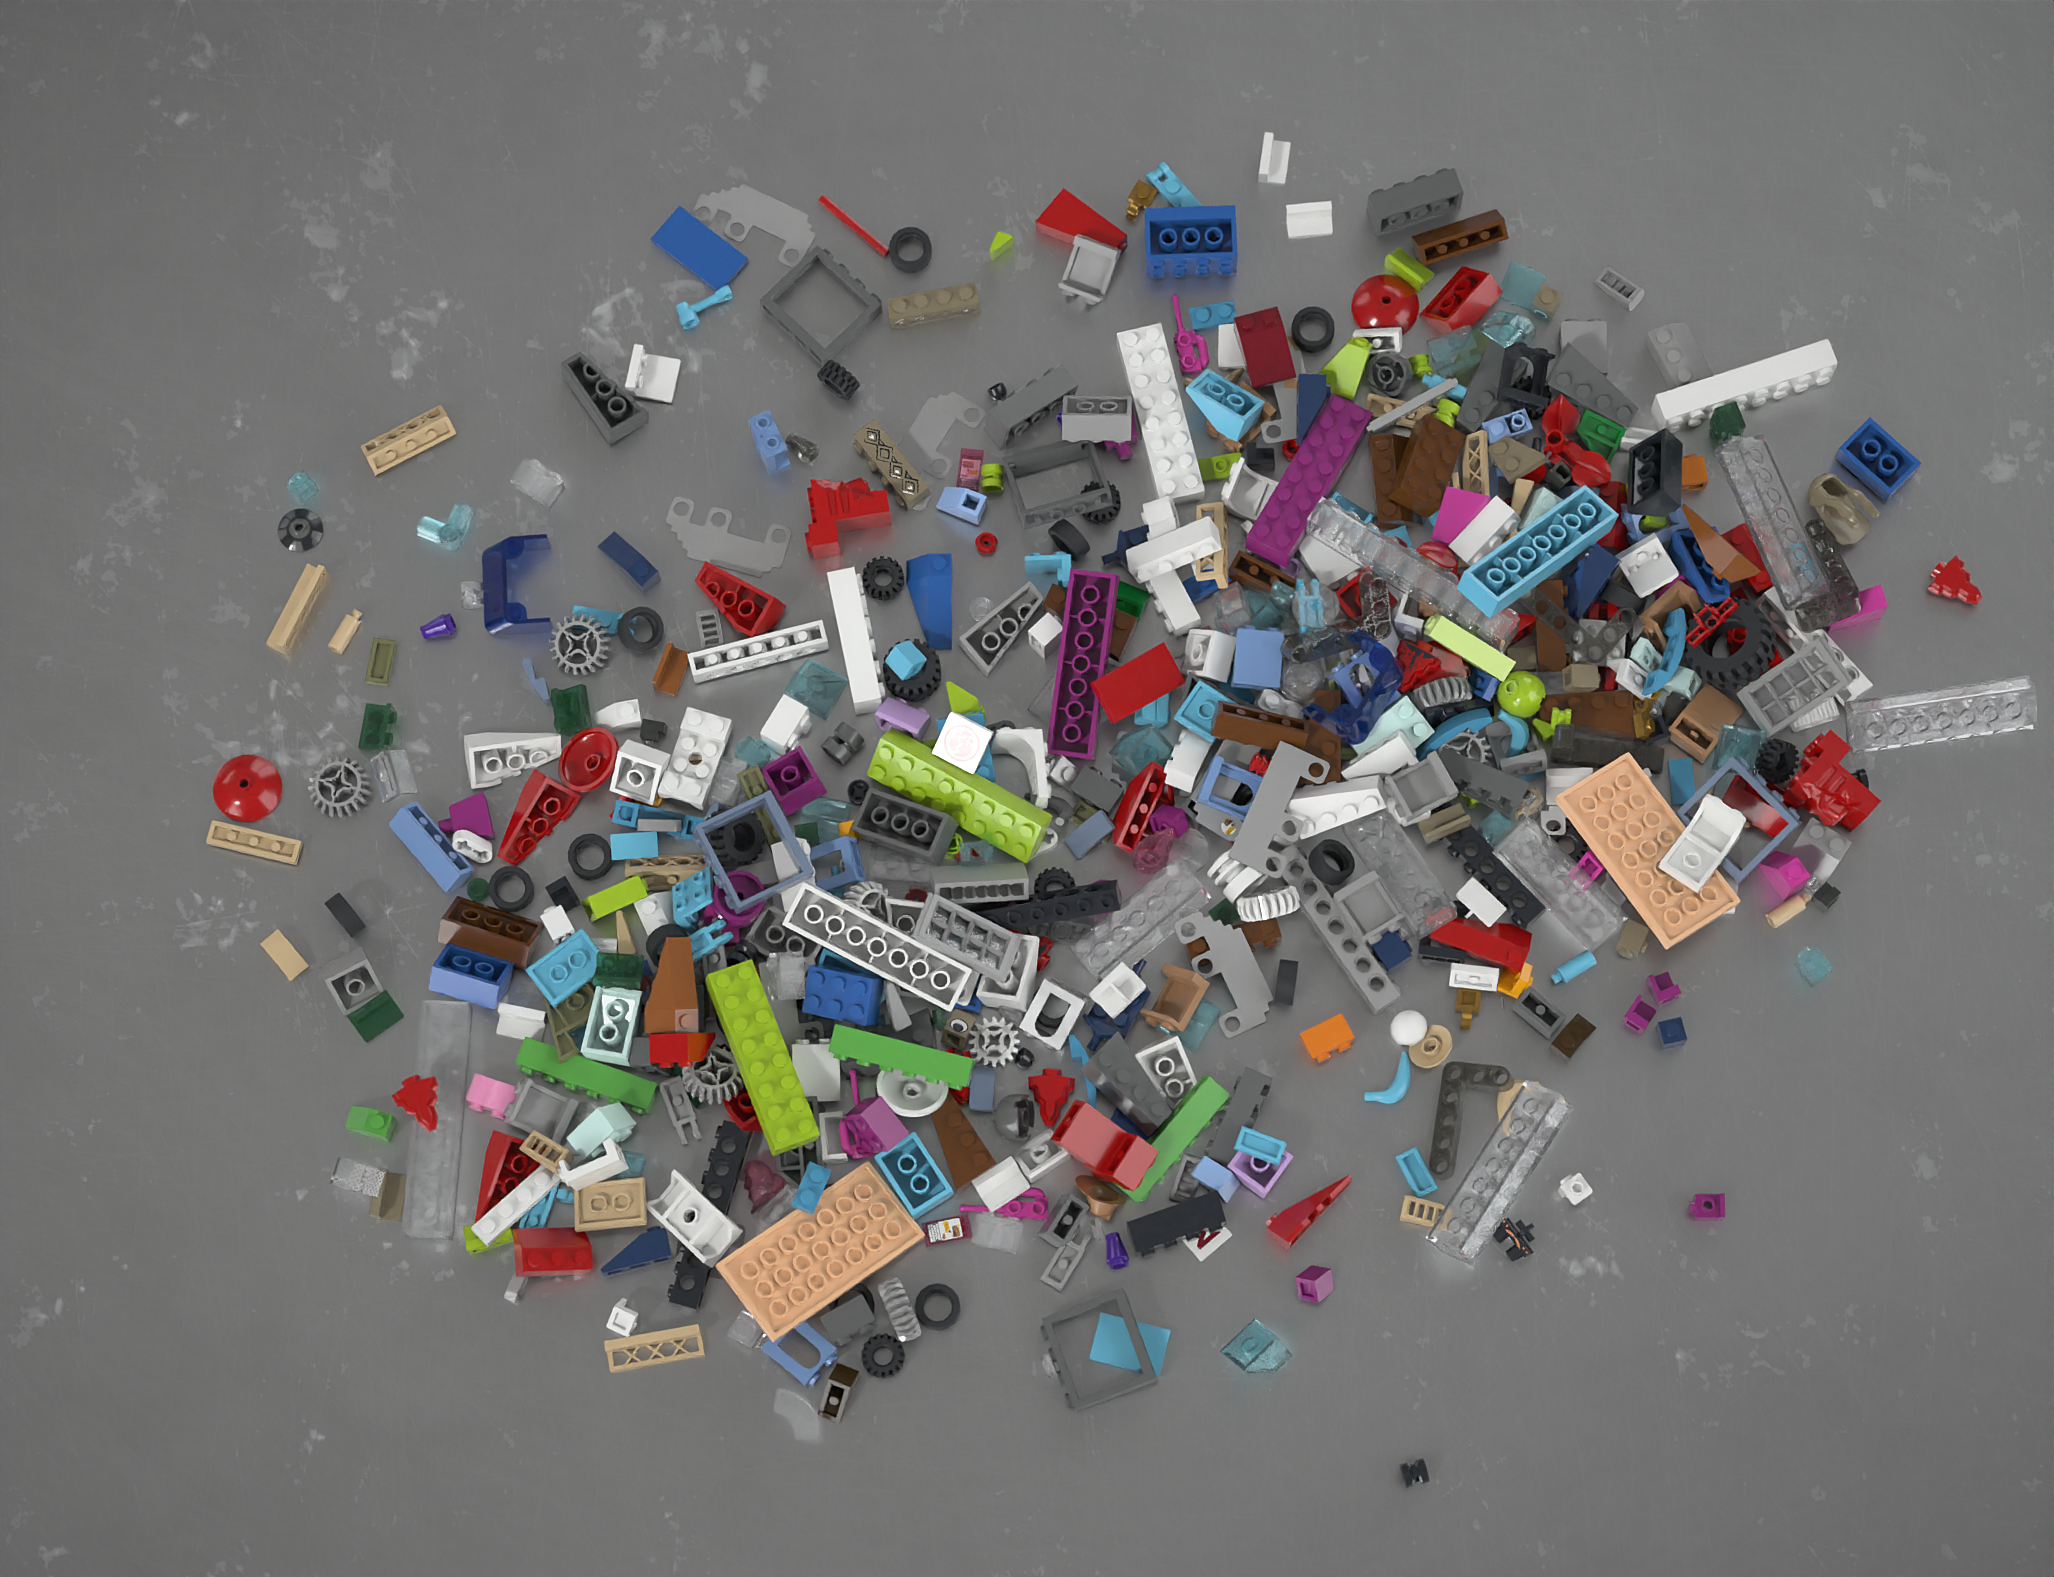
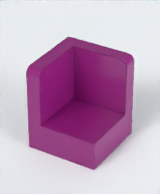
M1668 972L1657 976L1652 974L1646 979V983L1657 1006L1679 998L1681 994L1678 984H1673Z
M1639 994L1622 1022L1642 1034L1656 1014V1009L1643 1002V996Z
M1311 1265L1295 1277L1299 1299L1320 1302L1334 1291L1331 1268Z

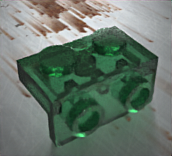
M579 684L563 690L551 689L550 701L554 711V727L557 733L570 737L592 727L586 685Z
M366 703L358 745L360 750L387 753L388 746H392L393 733H391L392 724H396L397 711H395L392 703H387L386 706Z
M597 953L593 986H600L604 989L616 987L624 988L625 990L641 988L644 977L643 955Z

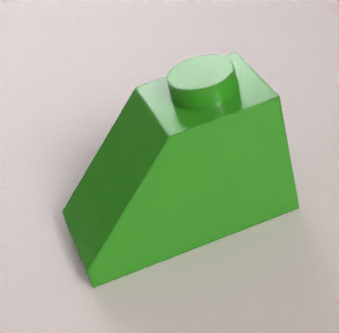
M352 1106L344 1128L390 1142L397 1119L391 1114L372 1108Z

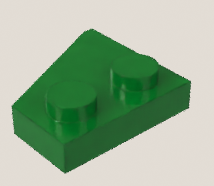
M1584 409L1575 431L1590 451L1599 453L1610 465L1627 429Z

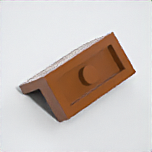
M668 641L652 680L654 690L676 698L690 664L687 655L690 654L689 652L675 648L674 644Z

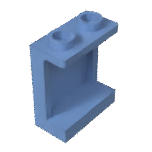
M1248 625L1237 629L1231 687L1279 690L1284 640L1283 632H1278L1279 629L1265 628V631L1255 630L1254 626Z

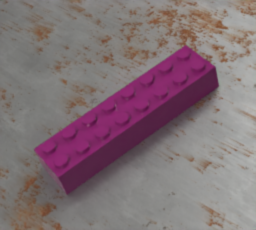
M1332 393L1246 538V549L1287 568L1367 433L1366 427L1372 422V412Z
M1070 568L1047 738V754L1095 760L1102 705L1090 683L1107 674L1120 576L1117 574Z

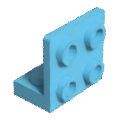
M1054 552L1052 555L1031 553L1029 556L1024 557L1026 574L1058 573V585L1068 589L1070 568L1072 569L1071 554H1066L1065 552Z
M708 867L672 887L674 921L690 935L698 931L699 916L697 911L714 901L712 869Z

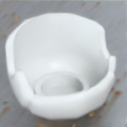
M1412 1010L1398 1013L1393 1018L1390 1026L1391 1037L1399 1045L1414 1046L1424 1039L1427 1032V1023L1424 1016Z

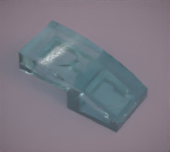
M1275 579L1270 591L1268 607L1289 617L1293 611L1292 603L1297 596L1296 590Z

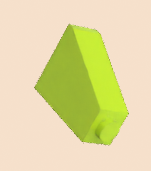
M1351 337L1317 373L1326 375V383H1330V393L1354 400L1373 344L1368 343L1367 339Z
M636 875L587 897L581 903L590 923L646 898L649 888L645 879H640L639 875Z

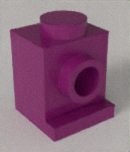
M1162 804L1149 817L1154 836L1156 837L1166 835L1179 839L1190 828L1185 811L1181 808Z
M1725 1193L1695 1194L1693 1200H1689V1213L1693 1214L1694 1221H1723L1725 1218ZM1704 1202L1711 1203L1712 1208L1710 1210L1705 1209L1703 1206Z

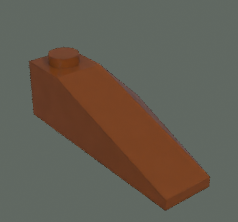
M1686 504L1682 505L1681 508L1705 560L1713 567L1711 572L1718 579L1722 580L1725 578L1733 583L1759 574L1761 570L1735 549L1732 544Z
M666 937L658 963V971L655 980H653L650 997L644 1009L645 1033H698V1004L691 937Z

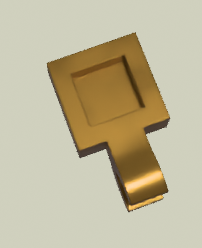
M1138 180L1128 196V202L1131 204L1126 210V217L1134 221L1141 208L1144 210L1149 208L1158 194V189Z
M1646 697L1644 698L1645 705L1643 708H1641L1639 701H1633V708L1636 715H1633L1636 738L1644 741L1655 737L1654 732L1656 730L1655 722L1649 716L1653 702L1650 698Z
M1458 987L1455 1011H1462L1460 1029L1470 1030L1472 1013L1479 1014L1482 990Z

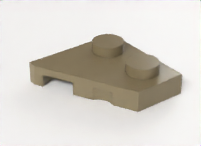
M1507 436L1488 446L1489 455L1510 485L1517 478L1524 477L1548 461L1543 453Z

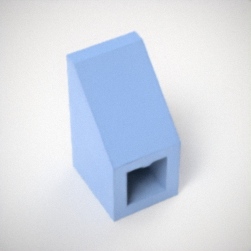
M1524 408L1482 423L1481 430L1487 431V444L1490 446L1504 436L1517 441L1532 431L1533 427Z
M945 487L936 508L978 525L987 507V496L967 488Z

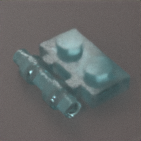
M1469 325L1426 341L1432 361L1434 363L1443 362L1444 367L1437 369L1438 376H1453L1459 370L1475 367L1474 364L1480 363L1482 360L1479 353L1473 356L1470 355L1469 350L1476 348L1477 345ZM1461 354L1463 360L1455 363L1451 362V357Z

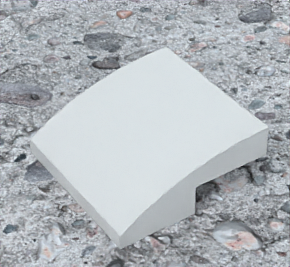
M1234 324L1219 325L1218 368L1221 371L1238 368L1246 370L1234 333Z

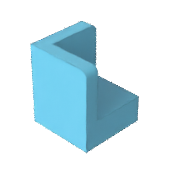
M909 640L895 645L885 660L902 681L917 675L927 661L926 657Z

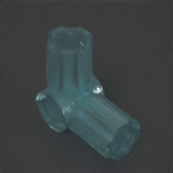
M456 503L446 524L423 516L417 524L415 533L419 537L443 545L448 551H457L463 545V536L475 511L468 505ZM456 535L454 539L446 540L448 536Z

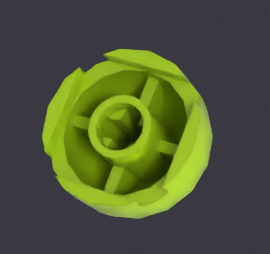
M1520 670L1509 673L1504 682H1500L1497 691L1498 702L1507 713L1519 718L1530 717L1539 711L1542 697L1545 699L1546 694L1544 684L1540 678L1530 672Z

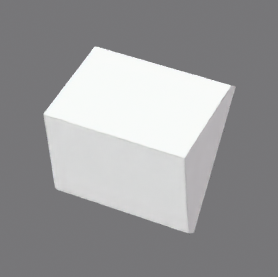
M1051 1128L1011 1153L1030 1184H1033L1071 1159L1070 1153L1050 1140L1054 1134Z

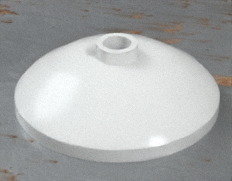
M894 1069L893 1073L881 1070L878 1075V1096H882L894 1113L902 1116L920 1117L928 1115L944 1103L948 1094V1082L940 1080L938 1085L926 1082L925 1076L916 1075V1079L902 1075L903 1071Z

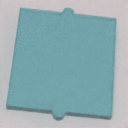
M1512 261L1500 285L1503 293L1498 298L1509 302L1511 306L1516 305L1530 311L1532 302L1546 276L1531 270L1530 266L1526 268Z

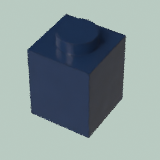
M1681 1017L1657 1023L1655 1030L1661 1050L1682 1046L1686 1043L1687 1036Z

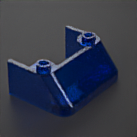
M547 534L510 536L488 547L483 552L484 625L490 635L510 636L551 633L552 629H554L550 617L527 619L525 606L519 602L508 603L506 560L518 559L523 555L524 551L551 550Z
M1359 628L1349 633L1346 638L1369 653V662L1379 673L1357 708L1355 709L1349 704H1341L1330 714L1316 703L1311 702L1300 710L1351 745H1358L1366 740L1404 677L1403 670L1391 651Z

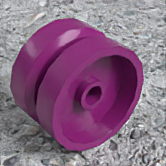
M738 870L726 874L739 900L742 899L744 901L764 891L761 881L750 872ZM716 885L713 893L714 901L711 904L718 920L724 919L728 927L743 928L757 920L762 912L765 901L736 914L734 908L730 909L726 903L725 896L727 895L724 889H720Z

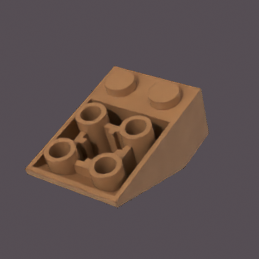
M1706 683L1668 729L1669 739L1704 764L1745 710L1713 686Z

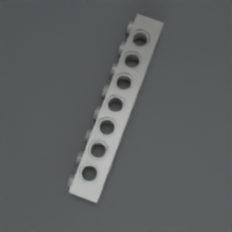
M1293 843L1279 852V854L1287 858V864L1279 878L1285 886L1296 887L1300 898V908L1374 1014L1378 1015L1398 1002L1400 999L1399 993L1401 992L1398 984L1394 980L1390 981L1386 976V973H1388L1387 969L1381 961L1377 962L1372 956L1374 951L1369 943L1363 946L1333 900L1334 894L1328 885L1323 886L1321 881L1312 873L1306 861L1308 858L1301 847L1297 848ZM1271 857L1270 865L1275 872L1280 869L1281 861L1277 857ZM1300 867L1303 873L1298 876L1293 875L1290 871L1291 868ZM1308 885L1314 886L1316 892L1309 895L1304 892V887ZM1325 904L1329 907L1330 911L1323 914L1317 910V907ZM1338 923L1343 927V930L1336 933L1331 930L1330 926ZM1347 942L1354 943L1356 950L1352 952L1346 951L1343 945ZM1365 961L1369 964L1370 968L1366 971H1361L1358 969L1357 963ZM1378 980L1383 984V988L1374 990L1370 983Z

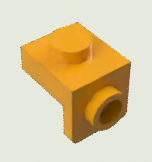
M1525 962L1521 972L1517 975L1503 970L1496 989L1517 999L1523 989H1527L1533 981V976H1531L1533 966Z

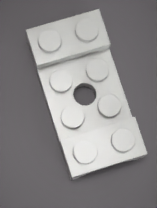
M687 707L680 727L681 732L667 771H664L657 791L659 797H672L688 802L700 810L704 809L733 727L732 720ZM700 755L702 761L698 765H692L689 762L690 757Z
M674 1169L671 1173L670 1186L658 1199L646 1202V1208L704 1264L712 1268L743 1231L698 1191V1188ZM694 1211L695 1219L688 1223L687 1216Z

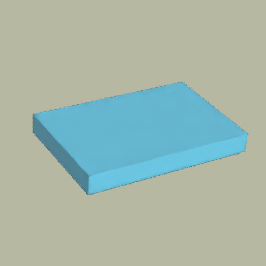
M581 928L525 971L553 1008H555L611 965L584 929Z
M1101 1312L1089 1360L1143 1374L1124 1319ZM1137 1322L1156 1377L1159 1378L1171 1330Z

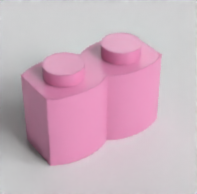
M475 1074L465 1100L470 1104L469 1108L478 1112H483L484 1109L492 1111V1116L504 1120L506 1117L503 1115L504 1110L509 1102H513L516 1095L513 1093L515 1086Z

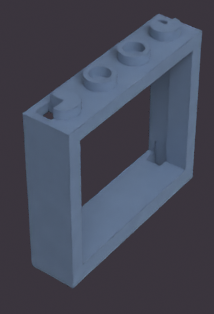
M1732 756L1675 814L1687 828L1693 819L1687 812L1734 768L1789 823L1743 869L1728 854L1720 865L1740 883L1792 834L1802 822L1799 820L1801 816L1792 807L1788 809L1782 803L1784 798L1776 790L1771 792L1765 786L1767 781L1759 773L1755 775L1749 769L1751 765L1741 756L1739 758Z
M771 790L708 819L694 828L692 838L698 848L701 847L704 851L703 859L707 867L713 868L716 874L714 876L715 882L720 889H724L727 895L725 896L726 903L730 909L734 908L736 914L813 876L814 870ZM764 807L799 874L741 902L705 834Z

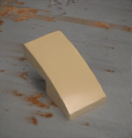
M279 929L260 943L290 981L309 966Z

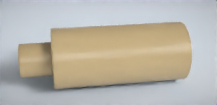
M354 609L351 615L346 614L327 645L330 649L339 654L343 653L360 625L358 620L362 613Z
M1807 893L1802 896L1796 894L1766 913V919L1773 928H1776L1806 909L1805 904L1810 902L1811 898Z

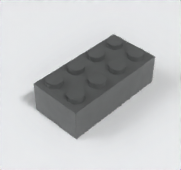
M1447 168L1440 169L1430 176L1421 175L1415 178L1414 181L1408 183L1399 182L1392 188L1373 191L1368 197L1367 215L1375 236L1461 209L1464 192L1455 168L1449 170Z
M869 787L851 830L861 839L940 866L959 823L949 814Z

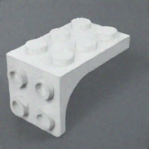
M1240 457L1239 462H1234L1229 478L1230 483H1225L1220 502L1224 501L1223 504L1226 507L1227 513L1255 523L1279 482L1255 473L1246 466L1245 458Z
M1003 727L996 730L990 746V752L992 754L1013 755L1023 762L1028 772L1030 803L1044 810V808H1047L1048 798H1051V785L1047 784L1049 763H1045L1047 742H1043L1042 729H1035L1033 727L1023 729Z
M1706 794L1694 818L1662 859L1658 868L1696 893H1699L1738 841L1746 818L1740 811L1724 804L1720 798Z

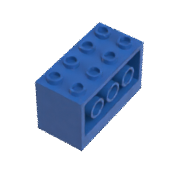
M1235 205L1145 208L1146 276L1161 278L1165 275L1185 277L1187 274L1208 276L1214 273L1228 276L1237 272Z

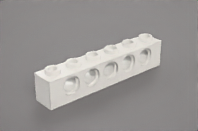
M1781 583L1766 591L1756 601L1755 605L1769 620L1777 634L1795 653L1815 639L1823 636L1854 681L1834 695L1845 708L1861 699L1873 686ZM1816 650L1803 658L1812 672L1825 665ZM1829 668L1817 675L1818 679L1827 688L1838 682Z
M818 620L687 655L694 681L699 683L827 650L829 645L823 621Z

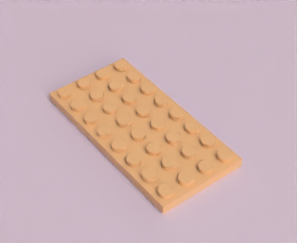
M1629 752L1557 795L1554 799L1666 950L1741 902L1717 869L1699 893H1696L1658 868L1662 859L1686 827Z
M866 1161L823 1191L813 1216L796 1209L718 1262L715 1267L774 1343L925 1237V1234L872 1164Z

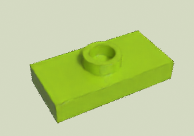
M1241 452L1197 459L1202 482L1229 479L1232 465L1234 462H1239Z

